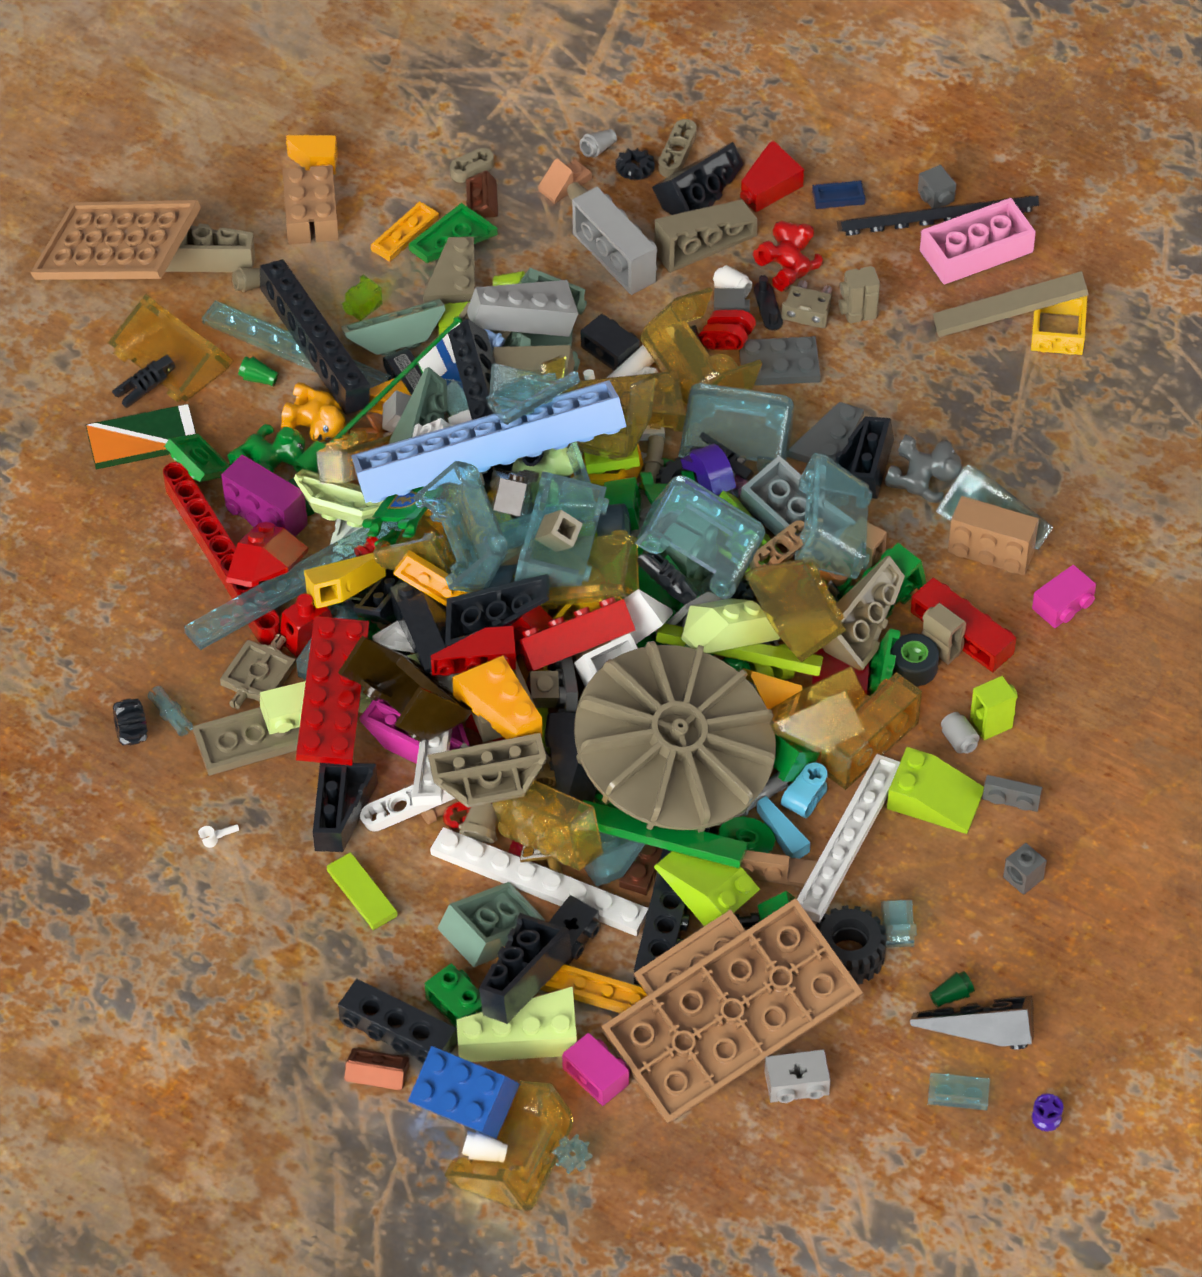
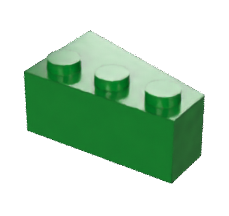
M772 721L776 741L773 768L781 772L778 778L783 782L795 781L806 765L816 762L821 752L813 748L814 743L803 736L798 738L791 733L792 729L786 724Z

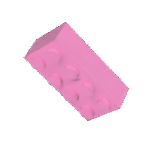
M1009 198L923 229L921 232L920 252L945 285L1032 253L1036 231L1014 201Z

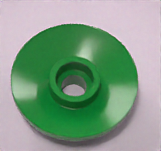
M734 817L724 822L719 829L720 836L747 842L748 851L770 853L775 844V836L772 830L766 824L754 818Z

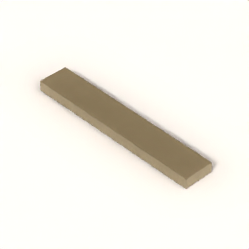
M1080 271L933 313L938 336L942 337L1089 294L1083 273Z

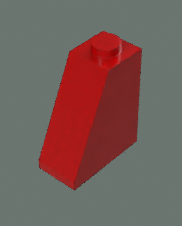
M773 140L769 142L741 180L740 198L753 211L758 212L803 187L804 169Z

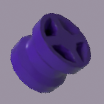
M1042 1094L1036 1098L1032 1112V1122L1036 1128L1048 1132L1059 1127L1063 1113L1062 1101L1053 1094Z

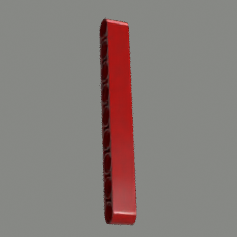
M179 462L168 463L163 468L165 490L257 640L262 645H270L276 635L280 634L278 614L260 585L248 587L226 582L236 547L196 482L188 474V470Z

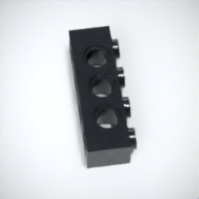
M357 978L338 1004L339 1019L345 1026L351 1029L357 1028L365 1032L371 1039L375 1041L381 1040L391 1045L397 1052L401 1054L407 1053L417 1058L421 1064H424L431 1046L451 1054L458 1044L456 1027ZM370 1012H375V1013H376V1014H374V1015H367V1013H370ZM393 1025H401L398 1028L391 1027ZM419 1037L427 1038L425 1040H417Z

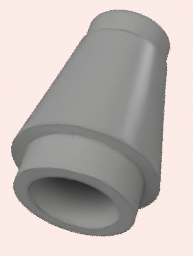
M612 129L584 135L583 139L580 140L582 153L586 157H597L617 141L616 133Z

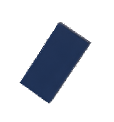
M862 181L812 185L815 209L865 205Z

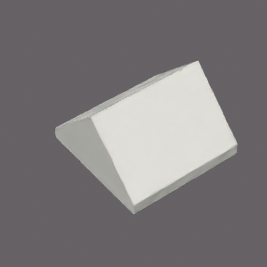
M639 589L624 599L636 629L630 632L635 644L664 625L673 614L672 609Z

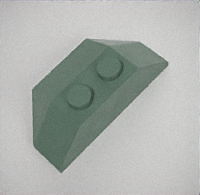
M440 299L344 325L341 326V329L349 340L377 355L387 356L395 353L396 349L403 347L408 349L416 348L421 345V342L427 341L445 312V306Z

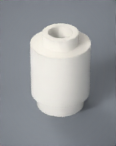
M728 265L718 268L713 276L715 288L745 289V298L751 291L752 281L749 280L748 276Z

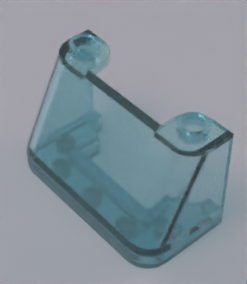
M704 383L694 384L690 389L678 457L683 458L690 455L689 452L692 446L703 448L710 445L703 442L699 437L704 432L746 460L757 461V470L759 472L779 455L786 461L787 450L789 449L793 431L794 403L789 397L779 394Z
M814 453L799 479V490L802 493H806L805 524L800 534L803 545L800 551L796 550L794 564L857 579L861 570H865L869 562V554L866 553L868 506L872 498V491L869 490L867 483L826 455Z
M454 461L413 497L417 508L427 507L433 513L430 516L431 520L442 523L457 562L450 567L452 572L445 577L449 590L475 592L487 589L491 585L508 553V547L479 476V470L473 464L461 461Z
M542 471L524 545L519 555L514 582L544 574L549 575V587L582 586L583 581H589L592 566L587 565L600 514L606 515L610 500L604 498L607 487ZM563 510L583 523L572 548L554 552L534 538L544 515Z
M676 476L671 479L652 503L635 544L652 554L662 553L668 546L674 548L712 572L713 576L709 582L711 591L722 599H730L764 538L765 528L759 521L686 476Z

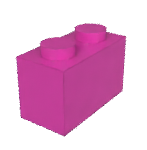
M1072 565L1034 592L1032 609L1053 628H1056L1063 622H1069L1075 613L1082 608H1088L1094 602L1096 583L1075 565Z
M589 1033L562 1053L563 1069L602 1106L629 1085V1068L621 1058L616 1059L602 1040H596Z

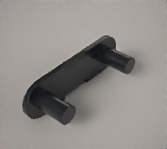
M762 275L759 277V282L754 286L755 298L765 328L772 331L778 330L783 325L781 313L773 287L768 283V277Z

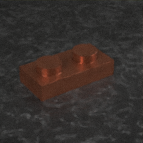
M636 842L620 878L619 887L647 895L657 871L654 866L660 862L663 848Z

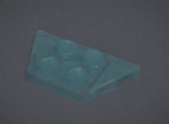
M570 372L562 379H557L555 373L524 375L486 397L488 407L504 424L508 425L523 415L533 413L538 406L553 401L555 396L579 383L580 379L578 372Z

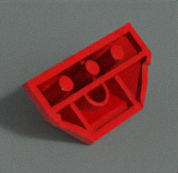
M270 522L258 523L238 542L226 582L254 587L259 585V581L271 580L288 573L308 553V547L285 528L277 527Z

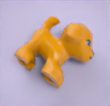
M296 383L293 395L297 397L294 404L285 403L281 417V429L283 427L295 429L297 425L310 427V437L313 441L332 440L346 426L345 417L338 410L341 407L330 393L316 390L305 383ZM347 433L341 439H345L347 437Z

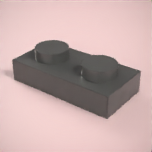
M987 775L984 784L983 800L994 804L1014 806L1021 810L1038 812L1042 787Z

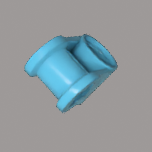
M820 763L806 765L795 781L785 790L781 799V805L804 818H808L827 792L826 767Z

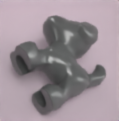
M905 434L898 452H900V456L909 461L907 475L902 476V471L898 467L891 465L885 478V485L891 488L906 489L907 492L922 496L929 502L939 503L942 501L944 493L932 492L929 489L930 478L933 475L943 482L952 481L962 470L961 459L954 451L952 443L948 440L940 441L931 454H926L916 449V440L912 436Z

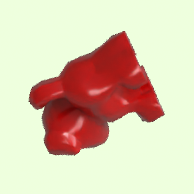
M776 222L773 227V236L778 243L777 246L772 241H765L753 251L754 260L758 265L765 266L776 262L783 267L772 279V285L780 292L786 291L797 279L804 277L811 270L820 268L823 264V258L820 254H815L814 259L810 261L808 257L800 252L805 249L810 239L814 236V228L806 223Z

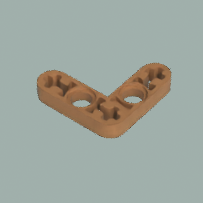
M795 521L759 548L753 554L749 563L750 569L754 574L765 577L799 553L827 583L831 580L836 586L843 585L851 572L848 563L804 521ZM795 532H796L797 534L800 533V532H802V533L804 534V536L800 535V536L798 537V536L795 535ZM775 544L785 545L788 552L784 554L779 553L775 549ZM812 549L822 550L825 557L816 558L812 554ZM768 555L771 557L767 565H760L758 563L759 561H764ZM839 570L841 574L835 575L833 571Z

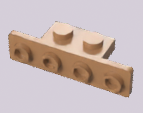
M747 850L740 867L744 869L752 880L804 887L818 861Z

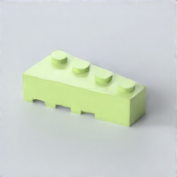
M573 987L532 998L508 1024L483 1016L482 1012L457 1019L459 1057L470 1062L562 1056V1053L577 1042Z

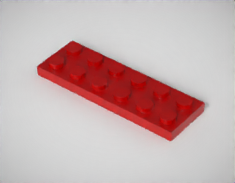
M314 616L296 761L352 766L362 686L341 676L338 672L361 636L368 638L369 621Z

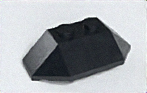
M415 553L425 559L424 554ZM404 554L400 557L387 559L384 562L386 576L345 600L343 604L367 620L380 622L385 625L395 623L397 619L394 615L389 587L405 582L393 574L395 567L402 560Z

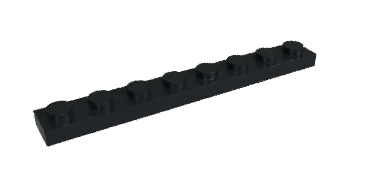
M1037 195L1011 198L1022 213L1031 212L1033 206H1039ZM1006 199L837 221L838 231H845V236L860 234V229L870 228V232L885 231V226L894 225L895 229L909 228V223L919 222V226L934 224V219L943 218L945 222Z

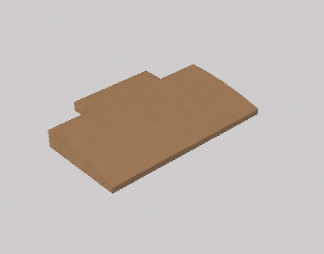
M795 898L748 930L744 929L730 909L634 972V977L648 996L602 1025L601 1030L617 1055L627 1064L629 1072L666 1123L669 1124L764 1061L765 1057L773 1055L863 995V992Z

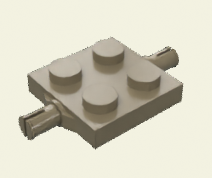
M277 634L270 645H262L247 640L220 678L221 686L236 692L233 699L229 702L232 708L240 709L246 698L260 702V692L282 687L296 667V661L279 651L286 642V638L283 635L280 637V634Z

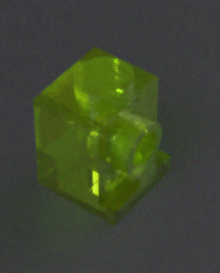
M363 274L360 277V283L352 286L345 293V301L342 303L344 311L348 315H353L359 321H362L383 305L381 287Z

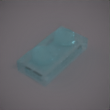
M930 1073L928 1105L987 1110L990 1079Z

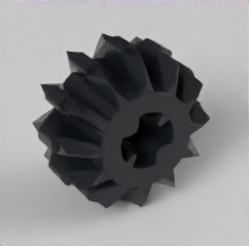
M128 698L114 703L113 717L119 742L122 745H136L146 741L148 730L141 701L138 698Z

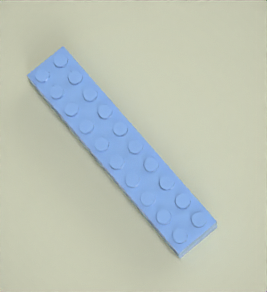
M610 380L360 452L351 455L365 502L378 503L394 494L405 495L418 487L429 488L437 485L442 480H457L466 473L487 471L491 468L490 466L497 464L508 465L514 463L518 458L525 456L536 457L542 454V451L552 448L555 450L563 449L569 443L576 441L587 442L592 440L594 436L603 433L607 435L619 432L621 428L626 427L619 396Z

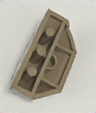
M537 733L429 754L428 760L433 782L465 806L473 807L524 797L546 762V755L541 734Z

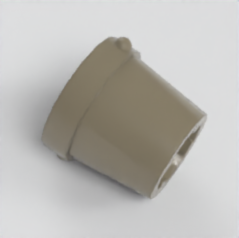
M491 803L471 807L465 821L458 826L460 828L459 832L483 843H494V841L498 840L496 828L500 808Z

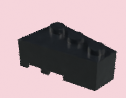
M865 416L848 438L849 443L843 451L839 450L835 455L836 460L830 468H826L823 471L822 476L826 494L878 499L894 442L891 418Z
M320 763L313 824L315 851H344L360 820L361 810L368 804L378 784L376 764L353 763L351 766Z

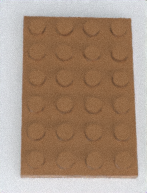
M198 200L72 202L30 273L35 280L161 279L198 215L201 206Z

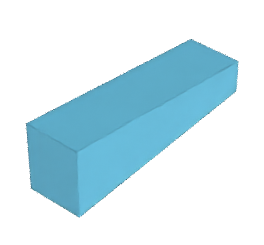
M765 796L757 801V813L772 830L775 840L786 856L800 859L810 852V841L768 797Z

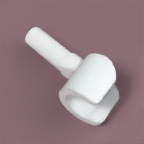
M236 824L214 831L212 827L204 826L200 828L198 833L200 838H205L202 840L204 845L211 848L217 844L218 838L239 831V827Z

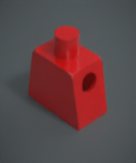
M309 594L299 595L296 603L285 609L282 613L280 637L283 635L286 638V642L283 645L296 658L310 650L314 616L333 618L327 606L316 608L313 604V598Z

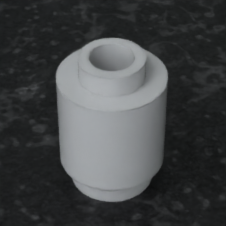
M959 712L947 715L941 722L942 733L957 753L965 754L975 750L980 737L964 715H960Z

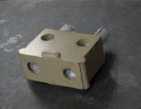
M800 280L798 286L791 287L786 302H783L781 318L799 324L826 328L827 316L831 308L832 288L826 285L822 292L806 289L808 283L805 280L804 283L803 280Z

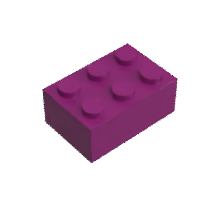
M241 455L221 474L227 510L233 515H239L244 518L251 526L255 527L261 522H270L277 527L285 528L296 537L308 525L305 496L301 489L258 463Z

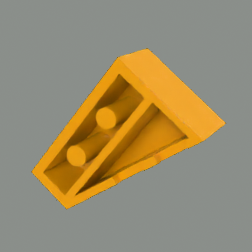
M504 656L452 677L453 697L459 702L462 700L470 706L474 714L478 717L481 715L491 723V727L505 739L540 733L542 737V717Z

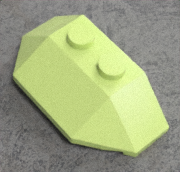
M305 469L295 474L294 480L313 511L322 514L321 517L327 520L341 519L347 521L349 526L361 528L363 521L366 518L372 517L383 502L372 503L370 501L366 503L358 484Z
M730 598L691 605L687 613L681 639L692 649H697L698 645L704 646L703 652L711 653L779 640L781 635L770 616L757 603L751 600Z

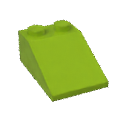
M906 747L889 788L887 809L968 834L982 799L984 786L935 755Z
M674 851L670 852L654 866L704 926L730 909L734 913L760 890L742 867L735 868Z

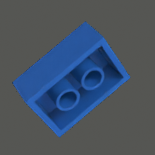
M431 1046L408 1102L497 1139L520 1083Z

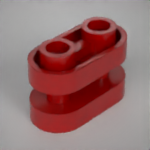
M715 310L707 320V325L703 327L699 334L701 343L709 350L742 349L748 339V335L751 334L756 326V320L749 312L744 310Z

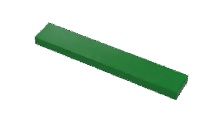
M585 800L582 801L574 821L575 826L735 868H740L747 851V842L708 832L698 833L697 829L674 830L654 826L650 830L646 828L647 823L637 820L620 809Z

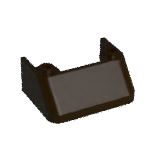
M361 636L338 672L341 676L364 687L363 693L372 700L378 701L380 698L388 702L401 714L395 725L407 731L411 737L420 742L424 739L430 741L465 722L472 713V709L462 700L459 702L454 698L453 692L431 673L425 674L420 663L364 636Z

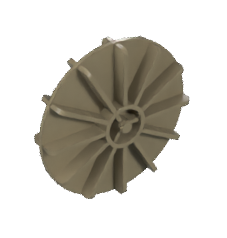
M655 641L647 642L646 647L637 648L623 653L614 659H609L588 682L577 706L574 734L578 752V763L582 764L592 783L603 795L602 801L606 805L611 802L626 814L647 823L646 828L650 830L654 826L674 830L697 829L699 833L704 832L705 828L731 820L744 813L758 798L774 766L776 741L772 724V710L767 709L760 695L746 680L748 673L745 670L736 671L724 661L703 652L704 646L698 645L697 649L675 645H656Z

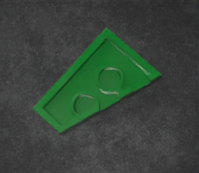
M460 203L410 242L409 251L426 263L440 258L448 237H474V244L498 235V228L463 203Z

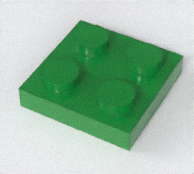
M198 433L170 438L164 445L170 452L171 457L181 463L188 470V474L199 482L222 478L221 474L230 466Z

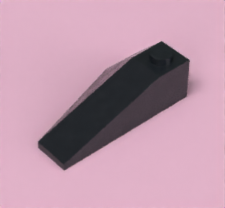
M576 712L550 713L547 715L544 739L546 747H550L552 760L549 761L550 771H554L556 786L553 789L559 819L575 826V816L582 801L593 802L597 788L588 777L582 764H579L577 761L578 752L574 734Z

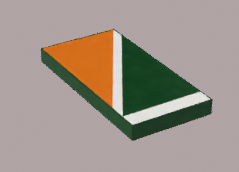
M189 404L86 424L96 470L170 455V452L164 447L170 438L196 434Z

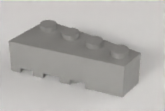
M567 280L475 287L467 309L469 320L482 329L565 337L570 336L578 315Z

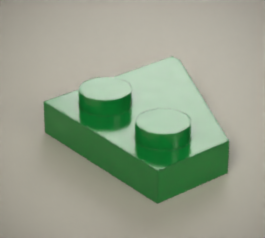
M891 628L888 630L880 642L877 652L869 661L870 676L867 690L870 691L869 702L880 704L890 690L896 655L891 654V648L900 638L899 630Z

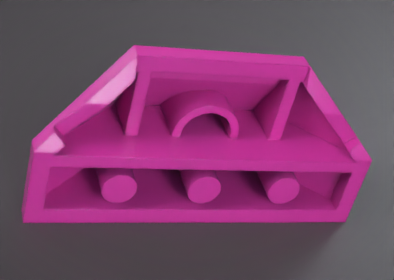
M380 698L378 701L373 700L360 716V722L385 749L417 764L420 741H417L407 731L395 725L401 714L388 702ZM462 723L452 728L449 751L460 749L463 743L469 746Z

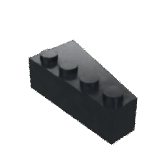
M523 913L518 915L516 927L511 928L505 947H501L498 952L497 962L491 965L479 987L483 1016L506 1024L515 1017L571 958L569 929Z

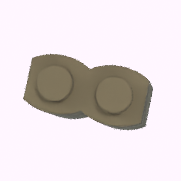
M938 603L935 607H930L924 613L923 631L921 634L929 637L936 643L939 650V659L949 665L963 650L966 622Z

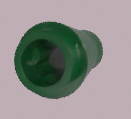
M962 971L960 973H953L936 989L929 992V995L934 1005L938 1008L948 1003L970 998V994L975 992V989L967 973Z

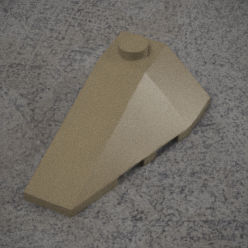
M886 556L825 613L810 633L827 654L858 670H863L879 648L880 642H878L880 633L882 629H886L888 623L886 619L890 606L896 602L905 575L892 558Z

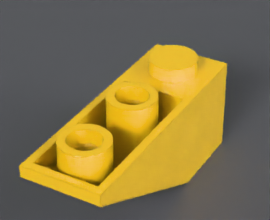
M383 551L304 570L307 594L312 596L315 607L321 608L344 602L385 577Z

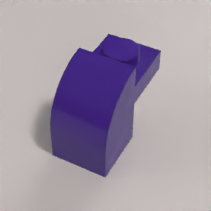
M713 443L703 448L694 449L689 452L690 455L681 458L683 469L696 472L701 493L716 496L721 494L723 490L728 491L736 488L730 462L718 445Z

